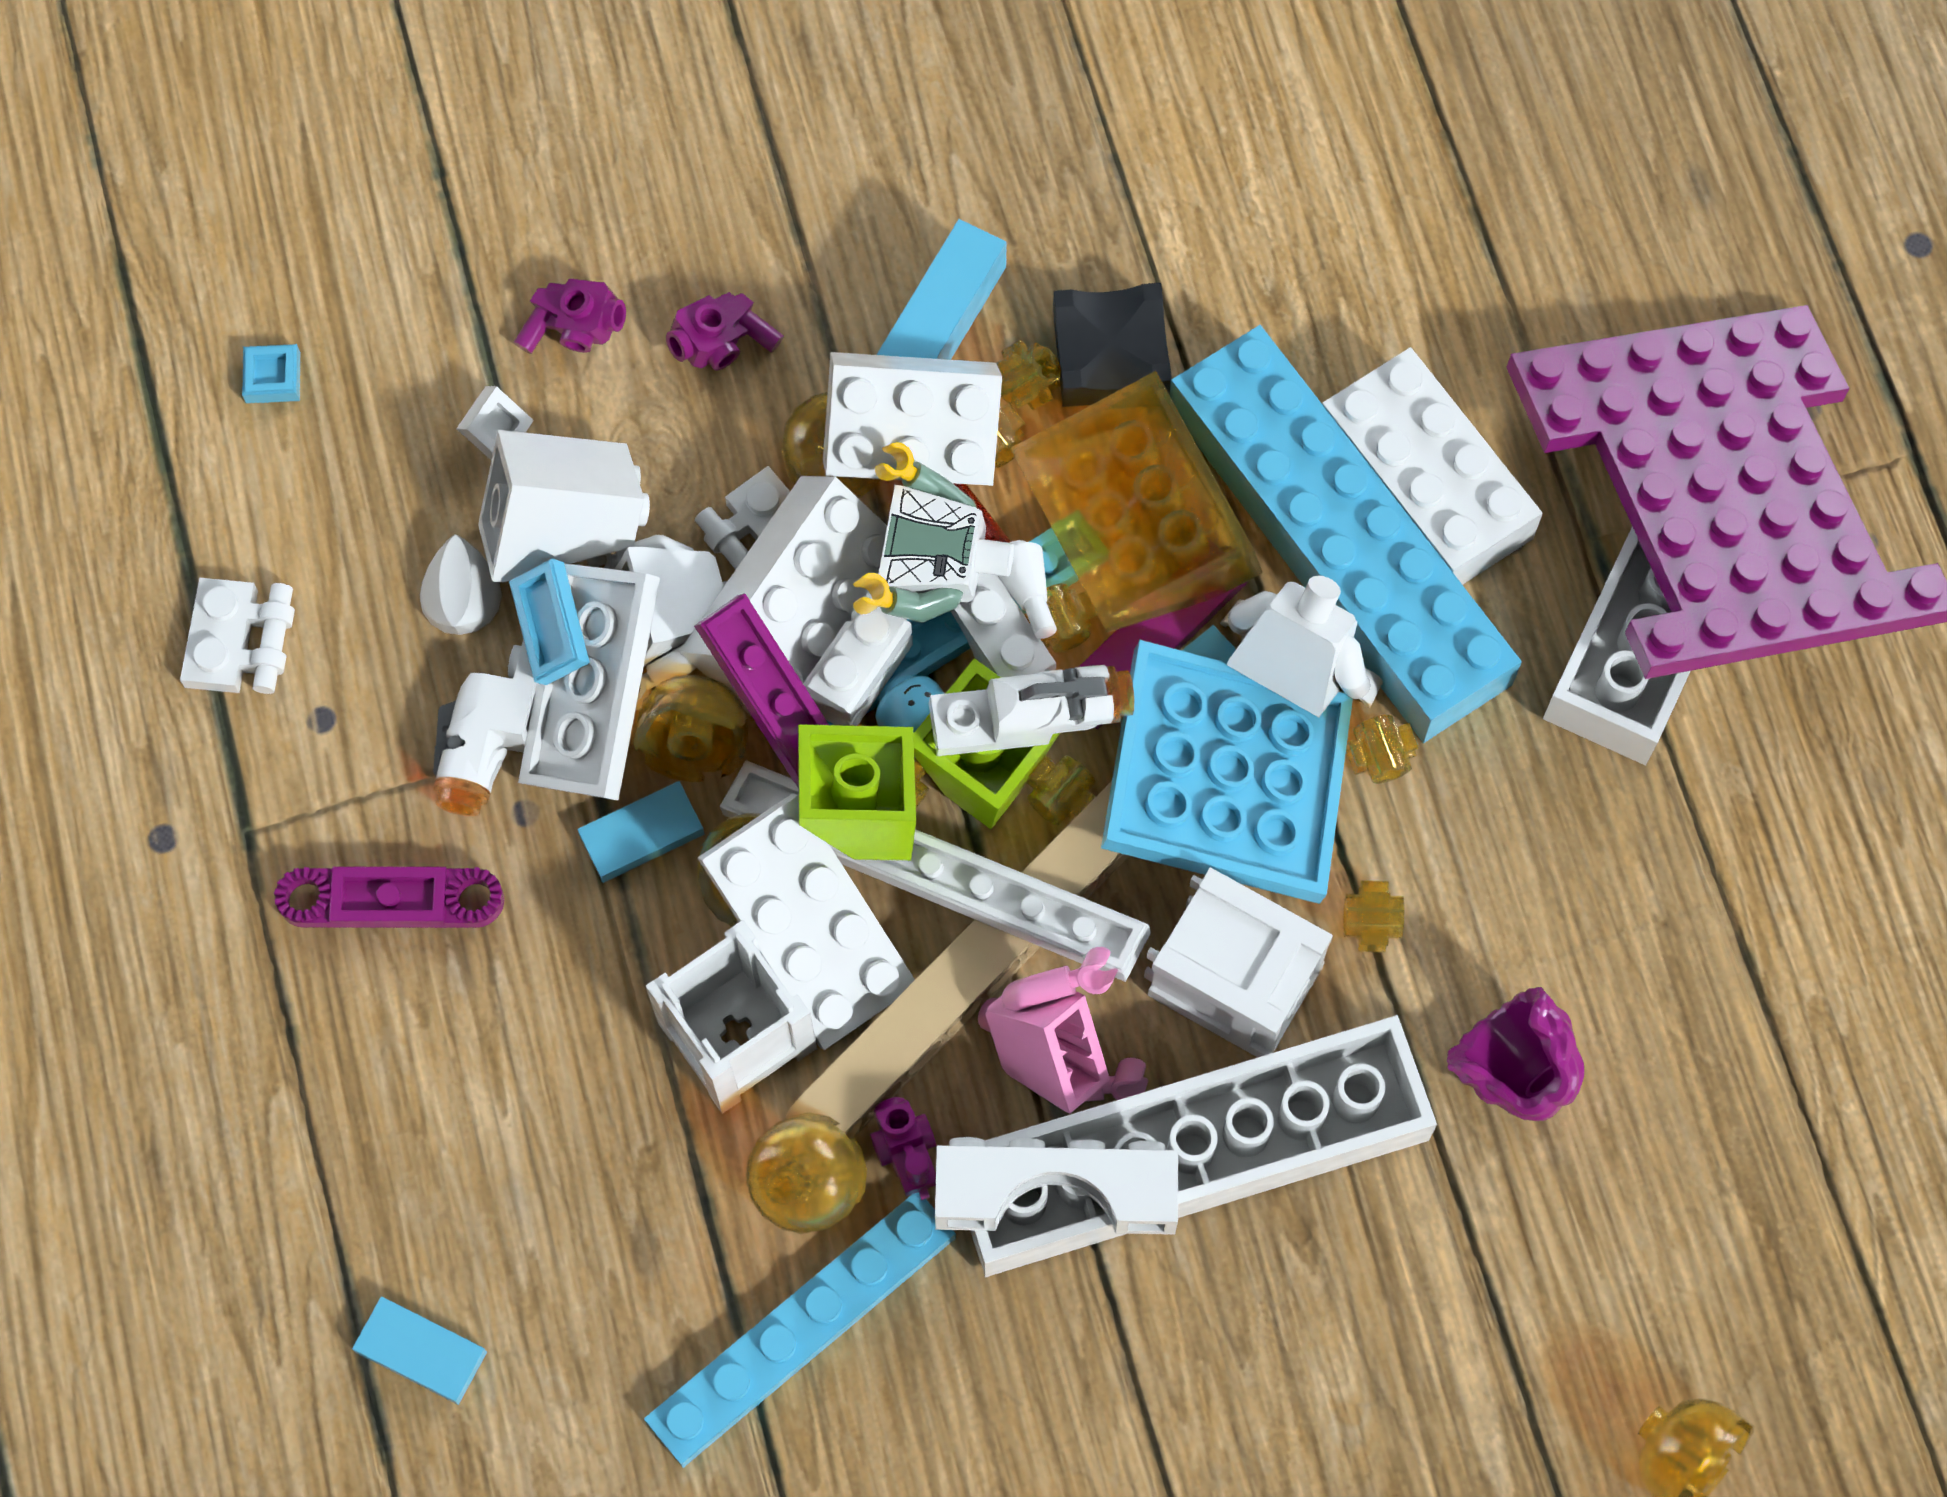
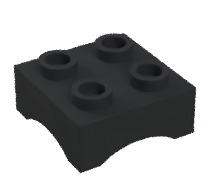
M1161 283L1141 284L1132 288L1110 292H1084L1073 289L1053 291V317L1062 407L1169 399L1172 376L1166 341Z

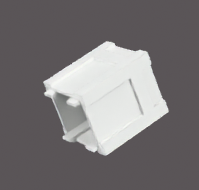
M1210 867L1203 879L1195 875L1191 878L1190 887L1197 891L1193 897L1189 896L1187 899V908L1161 951L1159 952L1152 947L1148 950L1147 959L1153 961L1152 968L1147 967L1144 973V978L1152 982L1148 990V996L1256 1057L1274 1053L1307 993L1321 972L1333 935Z
M744 919L724 932V940L669 977L664 973L646 985L658 1024L670 1041L673 1040L707 1088L709 1096L722 1114L741 1101L740 1095L787 1062L793 1058H796L799 1062L817 1049L810 1010L798 994L792 997L760 953L757 937ZM731 1020H735L738 1023L746 1021L751 1025L746 1031L749 1041L741 1046L735 1040L725 1043L721 1039L727 1032L725 1024Z

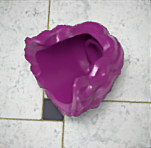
M1542 987L1529 988L1526 992H1519L1513 997L1512 1001L1503 1003L1500 1009H1495L1485 1019L1479 1020L1470 1032L1465 1033L1461 1037L1459 1044L1449 1049L1447 1053L1448 1070L1458 1075L1464 1085L1473 1087L1476 1095L1487 1104L1497 1105L1509 1114L1523 1120L1545 1121L1553 1117L1562 1107L1571 1104L1575 1100L1584 1079V1062L1576 1046L1571 1020L1565 1011L1556 1006Z

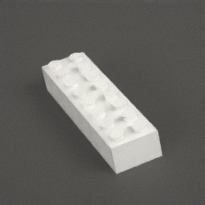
M1398 1015L988 1139L985 1140V1147H1009L1011 1140L1022 1138L1042 1140L1045 1142V1148H1069V1143L1075 1140L1101 1141L1105 1143V1149H1129V1144L1136 1141L1161 1142L1165 1145V1150H1178V1218L1427 1142L1430 1140L1437 1123ZM1062 1185L1038 1187L1019 1196L1003 1214L996 1231L970 1230L985 1277L1127 1234L1114 1232L1107 1214L1092 1197L1078 1189Z

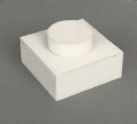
M485 386L456 429L492 460L498 430L525 433L534 420L497 386Z

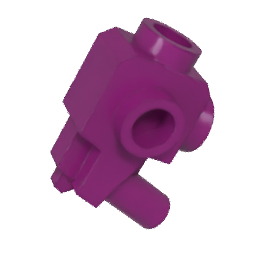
M568 279L566 284L549 283L546 288H538L530 299L535 309L513 343L523 351L532 354L546 330L554 329L561 334L559 342L562 346L576 352H590L592 344L603 345L610 340L612 331L619 332L623 328L626 319L625 303L623 300L618 299L604 282Z
M728 292L716 299L708 295L678 310L671 329L666 334V343L671 354L678 361L682 362L688 359L691 365L697 368H703L710 364L715 371H719L729 366L738 358L740 350L736 345L743 336L749 335L772 353L782 342L784 335L751 311L754 302L746 297V295L740 293L734 296Z
M901 1097L886 1099L874 1109V1116L879 1131L870 1133L881 1167L892 1163L906 1196L919 1193L921 1200L929 1198L927 1189L936 1186V1172L927 1150L937 1147L929 1121L925 1114L915 1117L908 1100Z

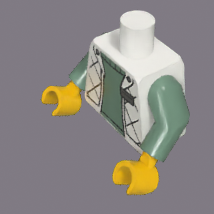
M896 442L882 447L885 453L891 454L895 458L897 467L895 470L885 463H880L875 466L876 476L885 481L900 477L904 486L895 485L879 574L867 573L853 583L857 588L861 587L868 590L872 599L861 597L853 603L855 611L861 615L869 614L880 606L885 614L922 623L956 609L960 602L972 601L975 596L979 573L1009 577L1013 563L1014 545L1008 542L985 540L986 525L982 511L977 509L974 500L944 476L920 462H914L913 453L905 444Z

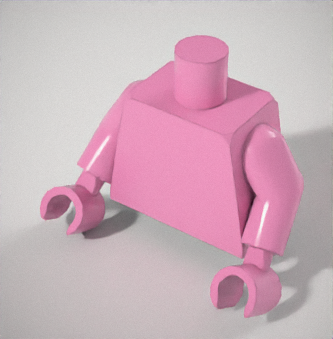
M1104 947L1090 949L1081 967L1071 971L1068 966H1063L1008 984L1002 996L988 999L982 1005L978 1014V1023L982 1029L991 1033L1001 1066L1007 1075L1069 1114L1086 1101L1104 1100V1094L1112 1093L1116 1100L1143 1093L1148 1083V1079L1143 1077L1146 1064L1136 1058L1121 1060L1118 1063L1115 1076H1109L1086 997L1076 992V987L1081 986V988L1089 993L1102 994L1111 986L1118 969L1099 970V968L1106 964L1111 954L1110 950Z

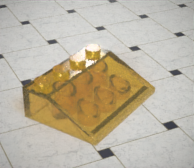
M1156 371L1010 448L1106 632L1211 600L1263 573L1250 541Z

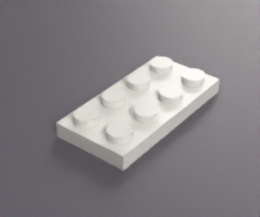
M564 563L590 663L548 685L537 683L518 783L618 800L660 577L646 573Z
M792 793L698 857L701 865L738 922L744 919L757 937L760 953L792 997L798 994L810 1010L816 1043L823 1050H826L892 1004L915 980L830 845L799 826L798 795Z

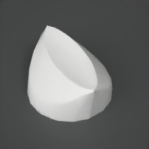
M456 534L443 544L432 559L423 578L420 592L422 612L430 624L444 633L457 635L476 632L489 624L498 612L502 598L500 583L492 581L485 558L470 543Z

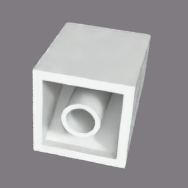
M506 430L497 431L478 523L493 582L510 581L552 558L566 564H572L634 546L638 526H645L647 523L650 502L649 495L642 493L640 467L633 464L627 444Z

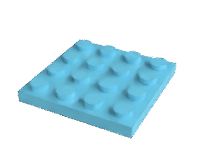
M1139 640L1133 653L1101 849L1206 875L1211 867L1240 884L1320 904L1326 897L1353 698L1348 697L1345 693L1338 692L1321 716L1317 717L1227 666V662Z

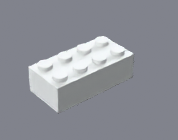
M1411 347L1322 403L1462 585L1533 540L1543 514L1542 511Z
M801 476L701 620L737 595L745 593L802 683H804L845 622L851 621V614L854 611L853 603L863 596L872 599L868 590L861 587L857 588L853 583L867 573L879 574L887 525L837 477ZM694 629L679 652L750 714L701 636Z
M1633 527L1556 687L1543 719L1646 766L1690 671L1645 679L1625 635V630L1630 620L1671 612Z

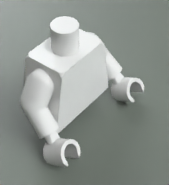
M654 535L635 541L633 547L616 551L615 554L611 555L609 553L586 560L590 567L605 565L604 568L646 573L660 577L644 666H647V672L642 674L640 691L635 710L643 709L649 704L652 698L651 688L656 686L659 689H663L697 668L679 650L695 629L694 625L700 622L728 582H722L716 557L710 552L694 551L693 548L664 535Z
M1313 576L1309 579L1306 588L1296 582H1287L1278 594L1263 591L1246 600L1239 599L1220 622L1223 627L1229 626L1233 632L1242 636V642L1229 658L1227 666L1317 717L1321 716L1341 688V693H1345L1350 698L1361 700L1365 705L1364 707L1370 709L1383 683L1377 674L1365 669L1360 643L1354 638L1357 621L1353 614L1335 605L1341 592L1340 587L1332 579L1325 576Z

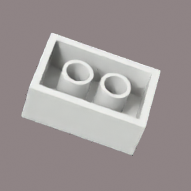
M830 352L823 452L826 476L880 479L875 473L876 465L885 463L895 470L897 467L895 458L891 454L885 453L882 447L899 442L909 447L913 453L914 462L922 463L952 483L993 486L1002 374L997 364L993 362Z

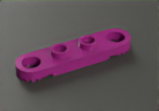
M479 867L294 868V871L283 874L284 877L277 882L278 886L274 891L275 905L282 917L288 923L303 928H479L489 925L498 918L503 910L505 901L503 889L495 875ZM310 884L319 888V900L316 901V906L313 905L311 907L312 909H304L305 911L302 912L290 907V896L297 887ZM475 884L487 887L491 892L490 901L488 900L487 906H483L482 910L476 909L475 912L472 910L467 911L464 907L460 906V895L467 887Z

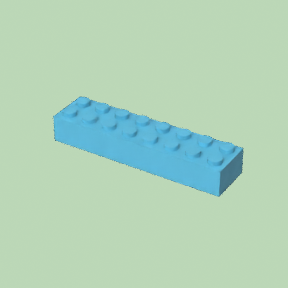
M1261 325L1171 379L1169 410L1302 585L1306 588L1309 579L1318 575L1330 578L1338 584L1341 592L1335 605L1353 614L1357 621L1354 638L1360 643L1365 668L1374 672L1382 679L1381 689L1422 743L1433 738L1513 685L1522 663L1520 658Z

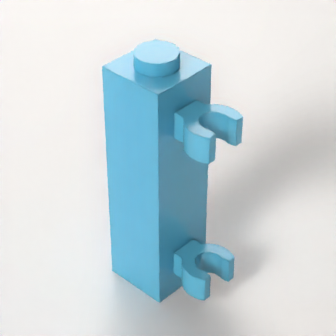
M958 219L877 355L951 360L1006 268L1007 242Z

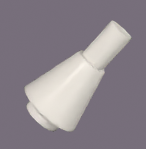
M1023 540L1012 541L1010 543L1014 545L1011 573L1009 577L999 575L998 577L1021 609L1026 611L1036 638H1048L1056 632L1057 628L1046 603L1047 589L1043 549L1036 543Z

